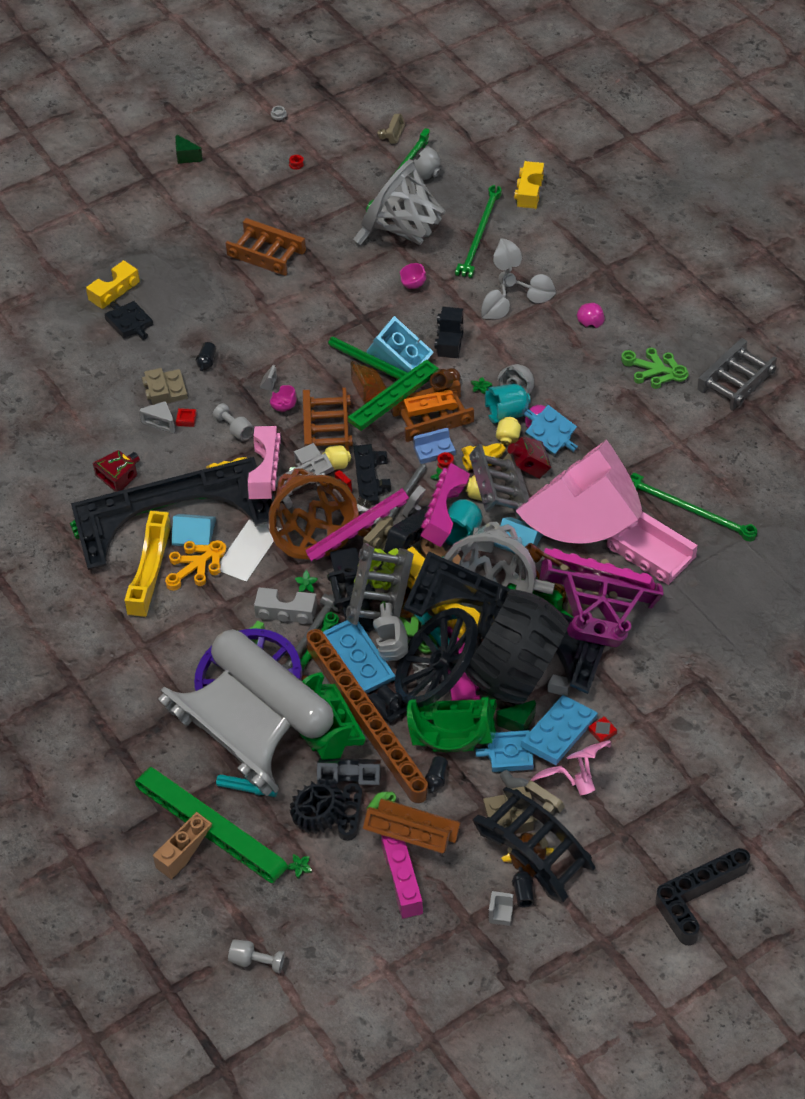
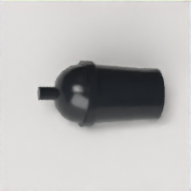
M205 342L199 355L196 357V364L200 371L206 370L213 365L216 346L211 342Z
M440 756L433 757L428 773L425 776L430 793H434V790H439L445 785L448 761Z
M519 867V872L512 879L517 905L519 907H530L535 903L533 878L528 872L523 871L522 867Z

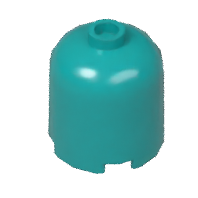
M518 384L488 387L489 391H485V407H489L491 414L488 417L493 423H499L505 417L516 419L524 416L531 402L530 395Z
M460 499L453 502L447 509L453 526L445 542L453 546L454 543L473 535L474 528L480 527L483 516L480 508L474 502Z

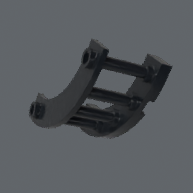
M505 787L503 791L508 800L491 817L486 818L477 815L472 821L482 837L500 846L503 844L507 845L512 849L511 854L524 866L529 864L536 872L534 877L543 887L549 898L564 902L569 897L564 888L570 878L581 867L592 871L596 868L592 862V856L584 850L572 833L545 808L523 795L519 790ZM513 806L523 810L509 827L506 826L504 828L497 823ZM533 816L544 825L528 842H523L514 833ZM552 831L561 843L543 860L534 852L533 848ZM568 849L575 862L557 879L551 871V865Z

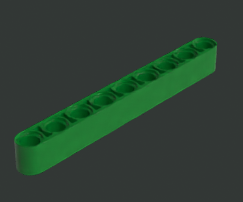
M149 767L135 780L136 787L142 793L186 823L196 812L210 821L212 826L205 837L269 883H275L288 869L287 863L280 856L156 769Z

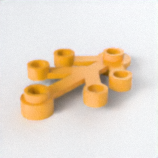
M216 540L212 541L209 545H195L194 542L187 541L184 544L185 553H205L190 556H181L179 552L170 553L169 559L171 564H190L178 573H170L165 579L166 587L171 591L178 590L181 587V580L195 569H197V574L194 576L195 584L197 586L205 585L206 561L212 558L209 572L211 575H218L221 572L220 558L226 552L225 543Z

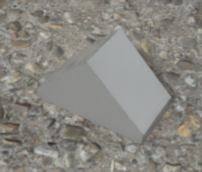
M166 401L140 409L141 423L170 433L175 432L173 417Z

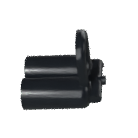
M387 685L382 686L377 694L373 693L369 696V699L382 718L389 723L396 718L400 719L401 715L407 712V707L402 701V695L394 693Z

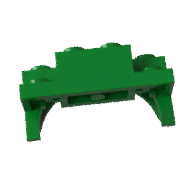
M315 673L306 677L302 682L330 704L334 714L333 725L327 733L318 738L311 739L302 734L300 735L312 751H318L322 759L341 758L345 746L364 745L366 738L336 684H322L324 680L323 673Z
M482 697L481 700L436 701L424 707H418L416 700H409L407 723L412 745L428 746L433 748L434 752L473 751L476 744L492 743L496 733L493 719L497 707L496 699ZM428 720H434V725L431 724Z

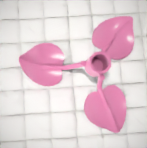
M608 740L590 745L566 757L567 760L578 758L581 772L574 775L576 779H573L562 766H555L540 771L531 781L534 782L537 779L555 773H564L572 786L576 785L580 796L591 793L596 789L591 779L588 758H595L596 752L603 747L610 748L611 741ZM582 757H584V759H585L586 771H585V768H584V764H583V761H582Z

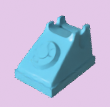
M394 316L373 340L374 342L368 348L367 353L408 373L426 359L428 360L433 351L421 340L418 342L419 338Z

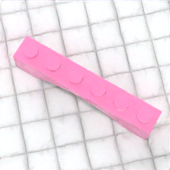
M255 426L254 428L255 452L261 455L264 461L249 473V499H272V492L276 491L281 434L277 433V426Z

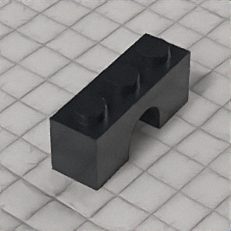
M319 758L317 762V782L320 779L323 783L328 780L331 784H338L341 781H356L362 785H380L381 759Z

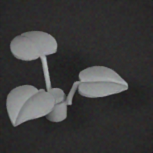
M504 238L500 239L493 255L495 266L500 270H505L498 277L503 294L495 289L485 296L481 307V317L483 319H500L508 313L510 303L508 299L504 298L506 296L505 286L511 287L516 283L529 288L527 298L535 303L546 302L556 293L552 280L544 274L533 276L530 280V285L516 280L515 275L510 272L512 267H517L521 264L522 254L513 242Z

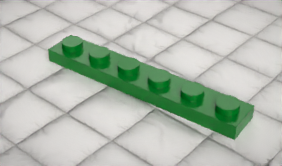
M426 359L348 416V422L362 431L430 381L432 374L439 370V368Z

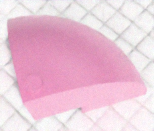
M605 440L588 452L582 460H577L567 470L561 472L550 484H546L538 490L516 512L529 526L547 537L567 543H592L612 537L627 527L630 530L638 524L637 520L642 513V507L636 488L627 470L610 443Z

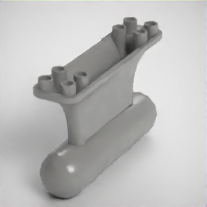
M234 629L227 630L215 638L211 649L213 660L225 671L213 682L194 692L179 693L163 687L160 690L163 694L158 700L172 715H176L186 727L191 722L195 723L242 762L237 769L245 775L244 777L253 785L255 784L265 796H268L272 791L277 793L279 790L272 776L271 761L275 748L291 726L303 736L311 739L323 736L333 725V709L328 702L246 635Z

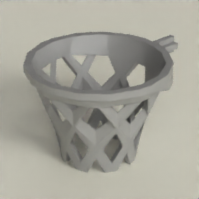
M409 159L378 193L361 222L363 227L353 240L362 245L370 233L380 229L390 231L421 245L424 242L421 237H429L432 233L428 223L439 224L442 219L440 215H444L446 211L425 186L413 160ZM400 198L404 200V210L401 209L399 204ZM422 205L425 207L428 215H425ZM392 218L395 224L389 225L385 222V219ZM409 221H414L418 229L412 228Z
M489 522L484 527L479 528L474 535L454 543L444 556L445 559L452 562V559L462 550L463 556L458 565L475 572L476 567L483 564L486 573L484 577L497 582L495 576L503 569L506 577L501 585L505 587L512 583L517 585L516 590L529 593L535 590L551 595L553 593L555 583L536 579V565L528 549L523 546L522 539L517 536L515 528L508 524L500 526L498 522ZM475 541H492L507 546L516 554L513 556L510 565L503 560L499 561L492 568L488 557L478 558L479 546ZM472 549L470 561L463 562L464 557ZM517 563L520 569L519 575L515 572ZM523 566H525V570H526V574H527L525 581L522 580V567H523ZM457 603L466 607L475 608L481 614L482 607L468 603Z

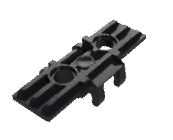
M357 548L330 552L334 572L328 573L327 578L331 582L335 600L333 605L335 608H342L345 621L347 620L346 610L350 605L359 564ZM339 583H345L348 597L342 598ZM368 583L365 590L375 592V588H371V585ZM363 598L361 610L371 611L369 602L373 601V599ZM359 617L358 621L365 632L375 630L373 619Z

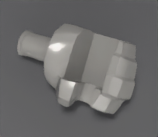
M384 603L380 604L381 617L373 621V627L379 635V638L376 639L379 655L385 661L399 660L408 653L407 632L402 620L393 616L392 604L385 603L386 608H384Z

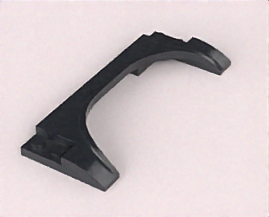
M250 457L71 503L87 569L91 570L107 565L106 557L109 545L116 532L125 522L139 513L194 498L218 499L241 510L253 522L255 527L269 523L270 507L267 499H249L248 476L251 471L257 468L255 458Z
M428 551L403 609L422 617L433 608L450 603H468L483 607L485 597L495 598L497 587L506 589L504 597L510 588ZM560 612L570 624L573 618ZM594 628L597 634H601L598 629ZM566 631L556 653L565 669L569 686L588 694L605 645L571 638Z

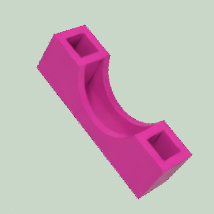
M381 835V845L386 864L389 865L402 919L423 914L422 898L406 842Z

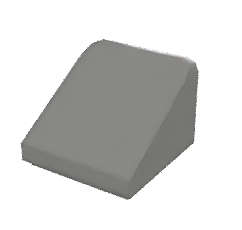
M272 365L264 375L260 389L272 391L277 380L275 365Z
M553 674L548 683V692L568 696L571 687L569 686L568 679Z

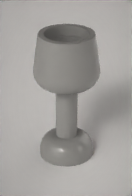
M225 403L219 404L214 409L213 417L218 421L225 419L230 423L229 430L233 436L242 441L251 438L254 433V427L245 417H232L229 414L230 409Z
M235 939L232 941L228 954L229 962L241 967H247L254 960L272 965V970L280 974L285 959V952L278 951L274 956L255 952L254 944L251 941Z

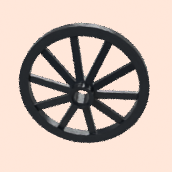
M449 608L434 615L414 634L408 643V653L399 660L395 674L396 693L402 695L403 702L408 704L409 700H416L418 707L428 706L442 698L454 687L466 671L476 648L478 628L474 617L463 609ZM457 619L448 644L447 621ZM464 621L466 631L456 643L460 629ZM438 626L441 629V648L439 649L428 636ZM423 641L432 651L430 658L414 656ZM465 643L462 653L456 655L457 652L460 650V648H461V647L463 646V644ZM410 663L430 665V667L407 677ZM442 675H444V681H442V682L437 686V684H438V682L440 681ZM424 676H427L410 693H408L406 687L407 684L415 680H418ZM431 682L428 690L424 695L416 696L422 689H424Z

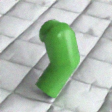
M393 792L378 793L367 808L378 809L381 798L395 802L396 794Z

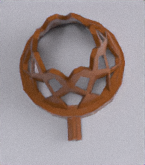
M302 468L294 469L292 474H283L279 478L276 491H274L275 499L269 510L268 529L276 546L288 556L296 559L310 560L305 550L311 546H305L308 542L313 545L317 543V541L311 538L316 528L327 529L328 536L358 517L356 498L346 483L332 476L316 475L312 471L309 472ZM309 482H318L320 485L317 486V492L320 501L312 500L309 503L308 513L300 508H295L291 514L287 507L280 503L294 488ZM333 488L339 491L345 500L339 502L332 493ZM324 491L332 495L335 501H328ZM316 508L325 510L326 521L316 518ZM340 509L344 517L341 526L332 525V512ZM282 513L287 519L285 524H283ZM277 515L279 516V520L282 529L279 531L276 528ZM298 517L307 521L305 532L297 525ZM363 527L357 531V535L365 537L372 528L364 529ZM296 530L303 537L299 547L293 545L288 535L289 532ZM285 535L286 538H287V540H288V542H287L284 538H282L281 536ZM346 538L345 540H343L341 542L342 544L336 549H329L328 551H326L323 557L329 556L330 552L337 551L339 548L344 546L349 539Z

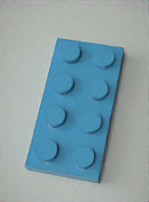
M346 620L323 632L366 694L395 680L394 673L386 661L380 657L378 649L359 621L357 625H354Z
M562 695L521 741V747L557 765L585 733L588 726L597 719L598 712Z

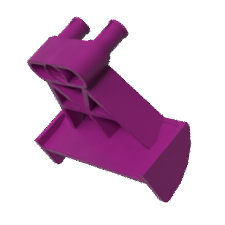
M544 559L541 565L539 580L564 585L574 617L567 627V633L571 638L610 647L620 646L627 638L628 631L631 629V623L628 620L625 623L624 621L636 602L649 603L648 608L652 609L664 593L663 587L659 583H655V590H650L600 575L554 569L549 559ZM576 588L598 592V596L578 592ZM611 591H615L617 597L631 599L632 601L628 603L606 598V594L609 595ZM581 604L589 605L590 607L583 611ZM599 608L607 621L592 618L591 613ZM615 611L621 612V613H624V614L622 615L621 618H619ZM594 628L598 629L601 634H597Z

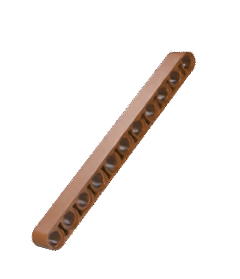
M319 629L310 630L307 633L308 652L330 684H336L356 722L409 799L414 803L424 802L427 798L428 783L325 634Z

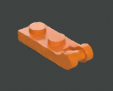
M452 390L404 399V406L408 417L445 409L455 410L458 407Z

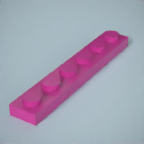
M403 488L317 542L305 550L310 560L322 558L326 551L336 549L346 538L351 539L358 534L357 531L363 527L366 529L372 526L377 518H384L389 515L391 509L403 506L407 502L406 500L409 499Z
M545 548L544 550L546 554L568 565L572 571L609 577L650 590H655L656 588L653 577L647 573H635L628 568H617L613 564L599 563L592 558L584 559L577 554H566L555 548L552 550ZM552 562V565L560 567L559 565Z

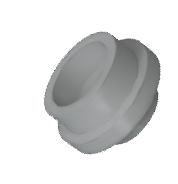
M275 106L272 108L271 117L273 119L282 120L287 116L284 107Z

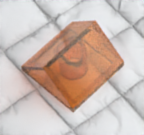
M355 361L350 363L351 381L365 405L384 391L386 386L378 371Z

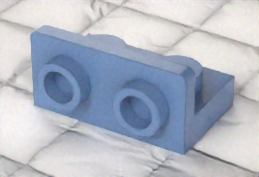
M448 428L413 437L414 451L420 464L436 461L438 455L443 452L451 453L453 456L456 455Z

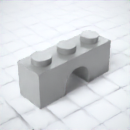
M258 587L254 603L255 618L280 620L282 622H299L301 624H312L317 608V598L314 593L297 592L293 601L283 603L279 601L278 589Z

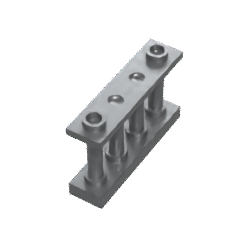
M741 338L699 377L697 390L704 393L708 388H713L731 399L730 410L733 411L737 406L742 405L745 398L769 375L775 373L777 357L773 356L768 362L761 360L747 352V341ZM740 358H745L761 367V369L756 373L737 361ZM730 368H734L750 377V379L745 383L727 371ZM719 378H724L740 389L734 393L716 381Z
M478 444L469 457L485 512H489L496 504L512 508L516 519L523 521L516 510L523 503L528 502L529 495L521 469L516 466L513 455L508 453L504 459L487 456L484 453L482 444ZM488 464L500 466L502 472L489 469ZM492 477L505 480L506 486L493 483ZM496 491L509 494L511 500L497 497Z
M363 543V547L359 552L360 560L350 605L346 610L348 621L357 625L359 617L369 619L381 617V612L361 610L363 598L391 603L393 616L400 617L414 556L412 552L399 548L397 555L374 552V547ZM371 561L395 563L394 573L385 574L369 571ZM367 579L391 582L390 591L388 593L366 591Z

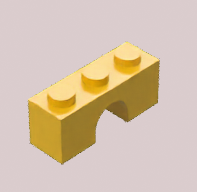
M524 161V166L520 168L519 178L521 179L517 180L518 190H515L514 200H517V207L537 209L539 186H542L544 177V163Z
M123 260L111 269L113 281L104 282L98 278L86 287L88 300L101 309L105 308L140 282L138 269Z

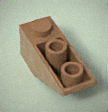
M196 812L153 854L156 869L172 880L186 866L211 828L212 823Z

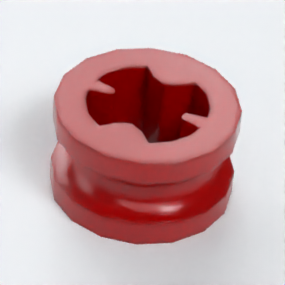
M301 155L290 156L289 166L291 169L298 170L304 166V158Z
M448 452L439 454L437 457L438 468L447 469L450 463L454 464L453 455Z

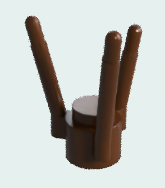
M532 543L525 546L535 563L540 561L543 556L559 566L564 564L546 554ZM536 569V577L540 579V573Z

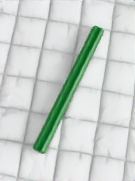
M331 337L328 341L331 347L397 379L407 374V372L335 337Z

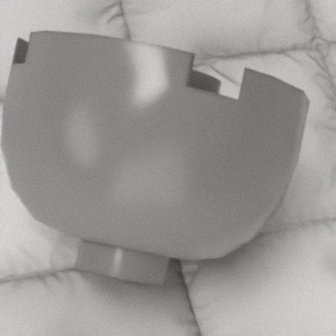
M428 146L419 153L420 157L418 160L414 159V165L422 180H428L431 177L435 178L440 172L441 160L439 154Z
M509 365L500 371L498 375L500 386L518 384L528 394L534 388V376L530 369L524 365Z

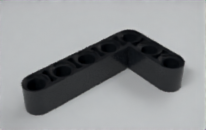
M428 506L395 524L390 529L384 548L386 554L395 548L398 550L399 548L409 549L411 545L423 539L421 536L423 530L421 525L429 509ZM381 561L382 564H380L379 567L380 571L382 570L381 567L383 566V561Z
M743 848L734 849L661 884L657 888L655 904L682 944L686 946L694 945L698 940L700 926L686 903L746 874L750 863V854L747 850ZM674 913H679L681 916H676ZM686 930H690V931H692L693 933H687V932H685V931H686Z

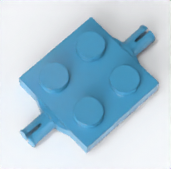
M547 405L538 415L529 409L524 413V416L532 420V424L525 434L531 439L542 441L545 450L553 456L564 446L572 452L577 449L578 446L570 441V437L577 426L551 406Z
M530 731L495 733L493 742L488 744V748L475 749L476 757L488 756L491 761L492 772L533 770L534 754L521 747V741Z

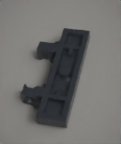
M372 444L355 445L353 448L359 501L364 506L377 505L379 503L378 495L391 492L390 479L379 480L375 476V467L377 465L388 464L387 451H372Z

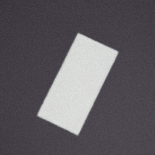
M250 519L221 559L219 563L221 572L247 582L274 542L268 529V523L255 527Z

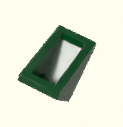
M179 135L175 136L178 164L201 162L203 160L200 146Z
M535 700L496 711L497 726L512 732L527 731L536 715Z

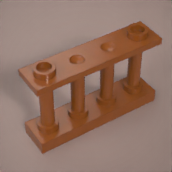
M248 218L243 221L244 234L236 244L229 241L226 242L227 256L284 276L288 274L286 262L292 254L296 252L303 255L306 251L305 238ZM250 237L258 239L251 249L243 247ZM264 242L273 244L266 254L258 252ZM279 247L287 249L280 259L272 257Z
M458 380L453 381L452 386L448 389L453 391L454 399L458 404L456 408L458 412L448 414L446 409L440 410L438 412L441 417L431 419L428 413L421 414L424 422L414 425L411 418L408 417L404 400L391 409L393 417L401 415L407 426L405 427L406 442L412 441L414 436L444 428L452 429L474 422V408L465 409L459 399L461 397V384ZM432 387L412 393L405 399L440 392V390Z
M342 388L343 397L332 398L310 397V390H303L304 446L312 443L315 446L345 445L347 451H349V446H353L352 435L348 434L347 406H351L350 395H346V388ZM343 404V410L315 412L311 410V408L319 405ZM344 417V424H312V421H315V419ZM344 431L345 437L316 439L312 437V435L318 432Z
M381 798L378 809L367 808L363 829L444 854L448 841L456 843L461 822Z

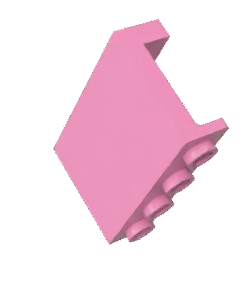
M642 511L636 526L630 530L627 527L616 535L607 538V547L611 551L623 556L627 561L634 563L643 571L650 573L657 580L669 585L696 558L698 545Z

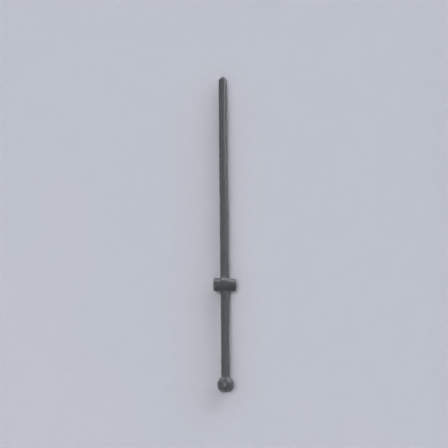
M420 464L405 486L404 491L407 495L410 494L426 470V464ZM399 508L391 509L389 516L393 518ZM339 583L341 594L346 588L345 583ZM324 593L320 604L324 607L295 648L298 656L301 655L307 646V633L310 630L318 629L328 612L332 610L338 612L340 608H335L333 605L335 601L333 594L327 595ZM290 657L285 664H282L286 669L293 667Z

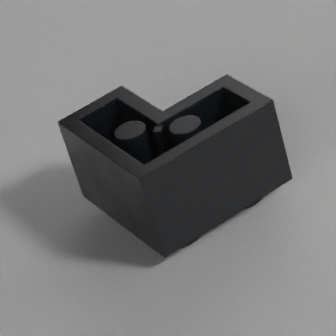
M442 306L441 314L438 313L437 324H440L437 329V336L439 338L435 339L434 349H437V357L459 359L464 334L463 308Z

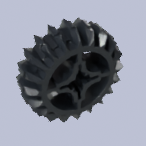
M319 779L317 784L311 781V785H304L302 791L297 790V796H292L293 802L290 803L292 820L301 831L305 830L308 834L313 832L317 835L319 830L325 833L327 828L332 830V825L339 824L338 819L344 818L343 812L346 811V800L337 785L331 784L328 780L323 783Z

